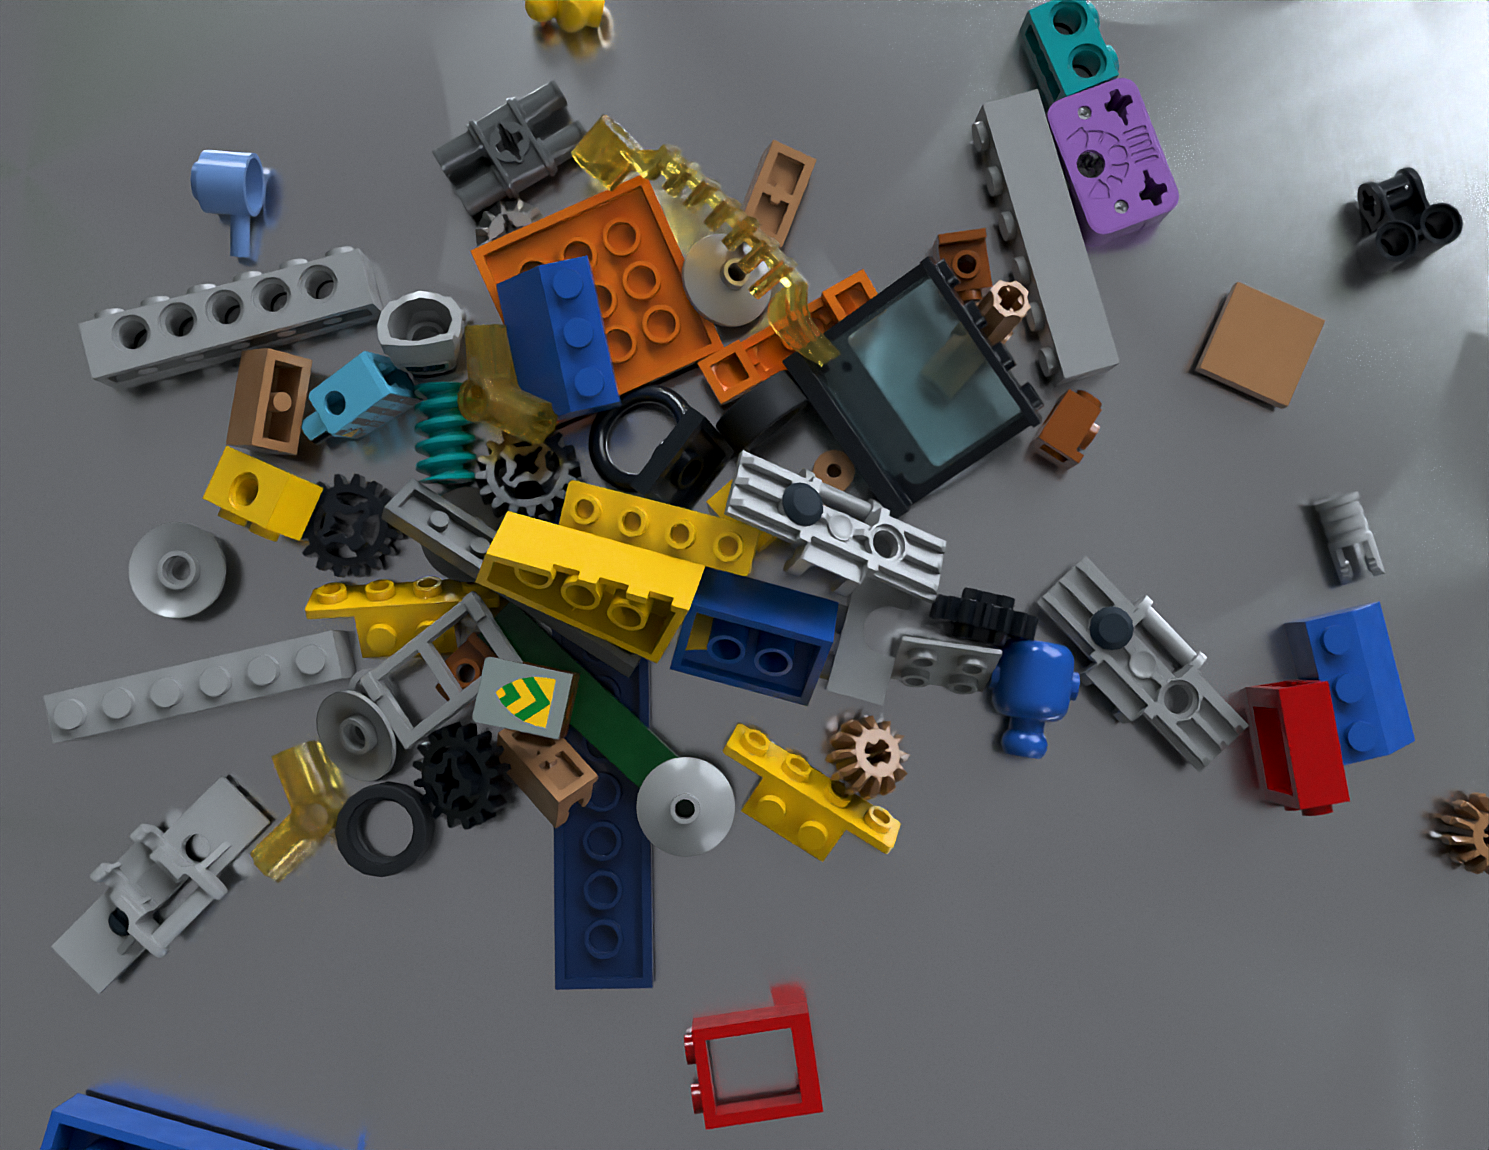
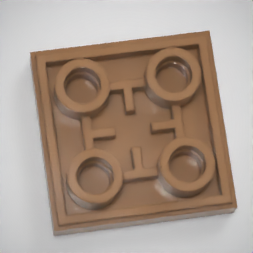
M1236 282L1229 292L1195 371L1280 409L1288 407L1325 320L1241 282Z

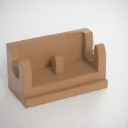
M773 139L762 153L730 235L745 242L750 240L760 245L759 251L769 253L774 248L781 249L817 159Z
M506 728L498 732L497 746L502 745L505 749L498 757L500 763L511 764V770L506 773L555 829L567 821L568 811L576 801L582 807L588 804L592 796L593 783L597 781L598 775L564 738L558 740Z

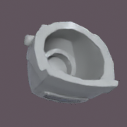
M417 291L404 295L398 300L390 301L381 311L377 324L380 346L384 354L389 355L392 363L403 372L431 375L451 370L456 365L460 352V341L464 334L462 321L466 320V311L459 309V306L451 296L444 297L438 293Z

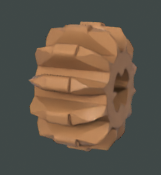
M866 715L858 719V721L848 720L841 725L840 732L831 736L828 743L835 751L827 754L824 761L836 765L837 771L833 772L830 780L839 781L844 779V794L853 795L859 792L862 800L873 799L878 794L885 796L892 793L896 788L895 783L903 780L907 775L901 763L906 762L910 754L900 751L898 746L905 735L897 734L892 736L890 734L891 721L883 720L876 723L873 715Z
M1474 792L1469 794L1468 802L1459 799L1452 802L1457 815L1455 817L1449 815L1441 817L1446 825H1450L1451 828L1450 832L1443 834L1439 838L1443 843L1453 845L1448 854L1452 861L1464 862V868L1468 872L1480 874L1485 871L1489 875V797L1485 793Z

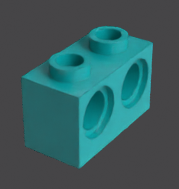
M1051 0L1028 10L1020 27L1021 35L1052 104L1062 98L1117 79L1119 76L1117 54L1111 45L1105 44L1099 31L1100 19L1095 6L1091 2L1087 3L1086 0ZM1064 23L1071 28L1073 34H1061L1055 29L1053 24ZM1083 65L1087 67L1092 77L1083 78L1078 76L1072 66Z

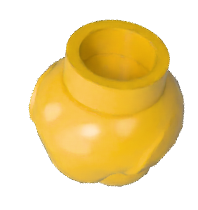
M525 0V9L529 17L539 22L541 27H544L549 20L555 18L561 30L567 33H576L585 26L599 28L605 0Z

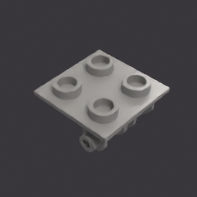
M905 635L902 639L895 638L892 657L896 659L890 679L900 680L902 684L916 688L928 685L944 686L958 694H972L976 691L983 692L1002 656V650L985 648L981 645L953 643L952 641L942 642L938 639L929 640V638Z

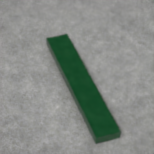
M509 602L497 614L494 620L522 661L581 673L570 724L639 789L653 769L663 762L679 758L673 750L524 610ZM480 632L478 637L492 649L482 632ZM687 799L680 800L676 804L677 814L684 818L692 816L695 812L694 804Z

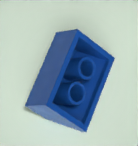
M587 255L539 265L496 284L527 427L622 407L592 267Z
M705 566L691 607L682 621L670 669L808 706L833 644L839 602ZM696 613L714 617L707 650H685Z
M1380 601L1284 623L1298 680L1329 682L1343 765L1390 755L1415 741Z

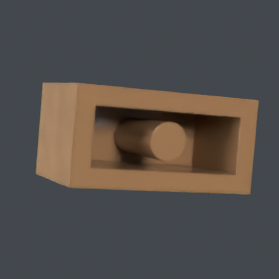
M270 348L242 350L226 445L266 454L297 455L313 360Z

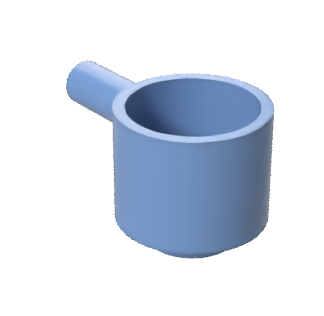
M204 150L200 154L198 161L192 166L190 178L192 194L198 200L201 209L205 213L230 215V256L250 257V216L256 217L260 213L264 198V172L261 160L255 153Z

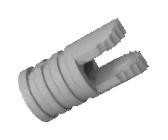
M1358 491L1314 504L1316 511L1320 513L1321 517L1319 518L1321 524L1324 525L1325 536L1329 540L1327 545L1341 586L1353 583V572L1342 548L1360 542L1365 552L1364 560L1368 571L1372 573L1373 577L1385 574L1372 531L1367 528L1368 523L1363 516L1362 505L1358 501L1360 498Z

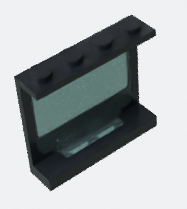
M927 256L915 268L805 347L798 349L782 361L883 508L890 510L889 516L895 519L907 513L915 502L1029 426L1034 428L1042 423V416L1038 410L1045 406L1043 401L1029 382L1021 386L1010 370L1017 365L1015 360L1001 341L993 345L982 329L989 324L987 319L973 300L965 304L954 287L961 282L945 258L937 263L933 256Z

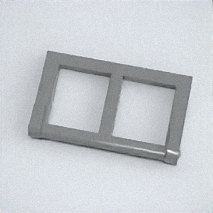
M475 591L467 594L456 606L374 670L369 671L360 678L368 695L384 713L405 749L414 747L477 697L481 676L465 689H462L432 643L466 615L470 614L498 658L523 663L492 617V613ZM420 653L450 700L413 728L383 680L416 654Z

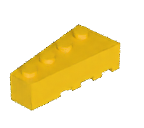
M507 511L484 557L475 582L657 664L691 607L705 565Z

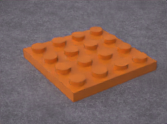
M646 173L470 250L504 326L505 323L496 284L539 265L587 255L592 267L620 396L698 363L724 348L714 324L702 317L693 308L685 294L682 284L684 257ZM573 418L550 422L549 426L553 428Z

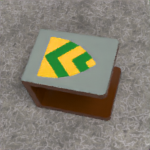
M487 657L484 661L472 718L478 723L558 740L564 738L568 734L581 673L525 661L519 663L498 657Z

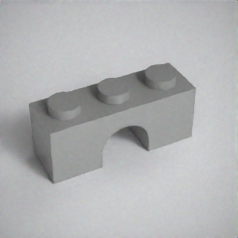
M878 553L880 556L884 558L890 557L889 555ZM865 575L862 584L849 594L847 604L838 605L835 633H839L834 652H829L819 677L826 680L825 690L883 706L896 658L876 653L868 646L863 634L864 623L867 617L878 608L907 612L912 595Z

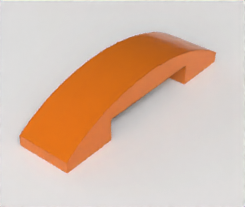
M862 269L823 291L821 297L742 342L739 339L699 361L697 365L722 406L744 396L777 372L788 371L782 362L785 358L798 349L805 347L878 293L866 272ZM886 309L885 311H883L882 313H880V314H879L878 316H876L875 318H873L871 321H869L868 323H866L864 326H862L861 328H859L857 331H859L860 329H862L863 327H865L866 325H868L869 323H871L872 321H874L875 319H877L878 317H880L882 314H884V313L887 311V309Z

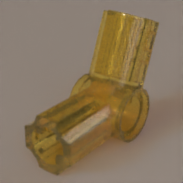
M506 325L465 326L468 379L460 386L457 401L462 416L471 422H486L531 444H542L546 437L554 432L558 415L554 413L551 402L521 390L518 383L510 379Z
M315 740L291 747L271 756L290 804L291 813L249 854L254 860V865L265 876L272 878L277 883L282 882L329 835L335 833L338 813L344 805L342 799L334 793ZM314 803L320 804L327 812L328 820L324 828L317 827L311 820L310 811Z

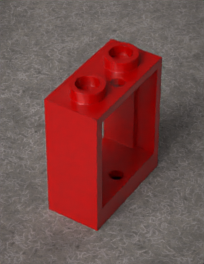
M1291 679L1245 687L1265 799L1284 805L1285 811L1301 810L1303 816L1329 814L1333 812L1332 804L1350 802L1329 682Z
M807 1001L693 1018L692 1034L684 1035V1047L687 1065L696 1064L699 1083L691 1084L694 1114L703 1113L706 1130L823 1112ZM791 1028L801 1093L717 1106L707 1040Z

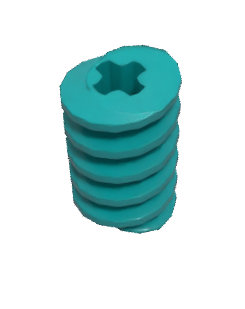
M428 382L415 385L413 388V394L425 400L414 406V413L416 416L427 419L414 426V432L417 435L428 438L415 445V451L418 454L429 457L417 462L415 465V470L418 473L430 476L418 481L420 483L459 484L475 479V472L464 469L465 463L477 459V454L463 450V445L477 440L476 435L462 431V426L476 421V416L462 412V407L475 403V397L461 393V388L466 386L464 383Z

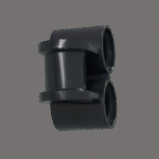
M1403 167L1398 169L1393 177L1377 183L1370 180L1360 184L1358 187V204L1372 232L1361 239L1357 246L1356 255L1361 267L1370 273H1385L1412 256H1429L1455 241L1462 232L1463 220L1457 208L1443 202L1430 205L1425 194L1423 181L1413 167ZM1425 222L1433 226L1436 231V238L1428 234ZM1381 239H1385L1390 243L1393 255H1389L1383 250Z

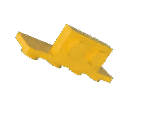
M574 480L568 483L559 521L560 526L741 576H748L751 573L761 532L759 529L748 524Z
M435 576L423 577L413 582L398 583L381 579L372 581L367 585L345 586L343 583L335 582L325 584L313 590L305 607L307 619L354 616L362 658L392 656L461 602L471 591H475L488 608L500 606L502 596L476 582L466 583L451 579L442 580ZM458 623L432 642L439 653L455 652L459 648L461 641Z
M741 723L737 724L722 751L725 755L762 777L746 800L741 812L822 862L846 830L885 854L891 851L901 823L893 818L887 810L880 806L872 805L864 799L862 800L856 794H844V783L830 780L829 777L811 767L802 757L790 754L769 741L762 732L750 729Z

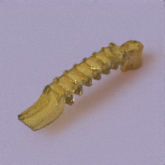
M602 114L571 151L574 160L589 175L598 180L611 192L617 188L630 171H636L643 178L651 181L658 180L663 175L667 181L661 187L673 198L677 197L688 186L693 191L681 204L691 214L695 215L707 203L713 211L702 222L711 232L715 233L725 222L733 228L721 240L729 251L733 252L744 241L752 248L737 263L745 274H750L762 261L770 268L749 286L748 290L753 297L760 299L780 281L784 284L785 287L774 295L768 306V319L773 330L789 346L821 366L841 355L812 321L807 301L809 283L796 270L797 262L793 258L785 256L778 248L779 242L775 238L767 236L759 228L761 226L760 222L756 218L748 216L740 208L742 204L737 199L729 197L721 191L720 188L722 186L717 180L706 177L700 172L702 168L698 163L686 160L681 155L682 150L677 145L662 144L658 150H644L619 123L611 117Z

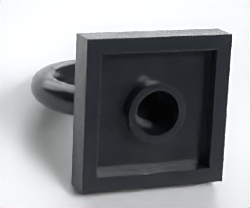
M645 384L620 396L622 407L598 412L592 423L588 439L589 456L594 469L610 486L625 492L639 493L646 499L690 510L734 452L724 437L704 415L689 406L687 401L677 392L662 385ZM642 403L662 405L672 413L677 423L667 438L656 447L651 459L639 474L622 471L610 459L607 448L608 435L613 423L624 411Z

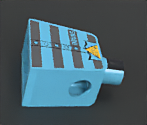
M363 351L310 391L309 400L316 411L302 420L301 428L308 439L316 445H319L331 436L359 439L422 402L423 399L413 394L415 385L408 373L398 369L392 363L390 357Z

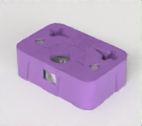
M1117 78L1062 98L1050 106L1046 113V118L1086 246H1101L1132 232L1155 226L1175 208L1179 201L1178 188L1139 89L1133 81L1127 78ZM1082 165L1085 169H1090L1094 175L1089 178L1086 174H1080L1078 167ZM1141 194L1144 199L1151 197L1154 201V204L1151 202L1150 199L1142 201L1139 195Z

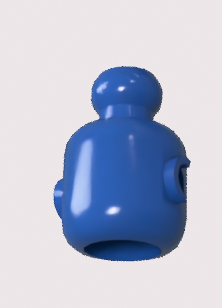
M1008 639L1006 640L1005 647L999 648V650H1002V656L991 674L990 682L987 685V688L993 689L992 703L996 711L1002 715L1010 716L1009 729L1003 734L1001 741L1004 754L1042 759L1048 746L1044 735L1045 721L1058 722L1066 715L1070 700L1075 701L1077 698L1080 675L1078 672H1074V657L1068 647L1037 640Z

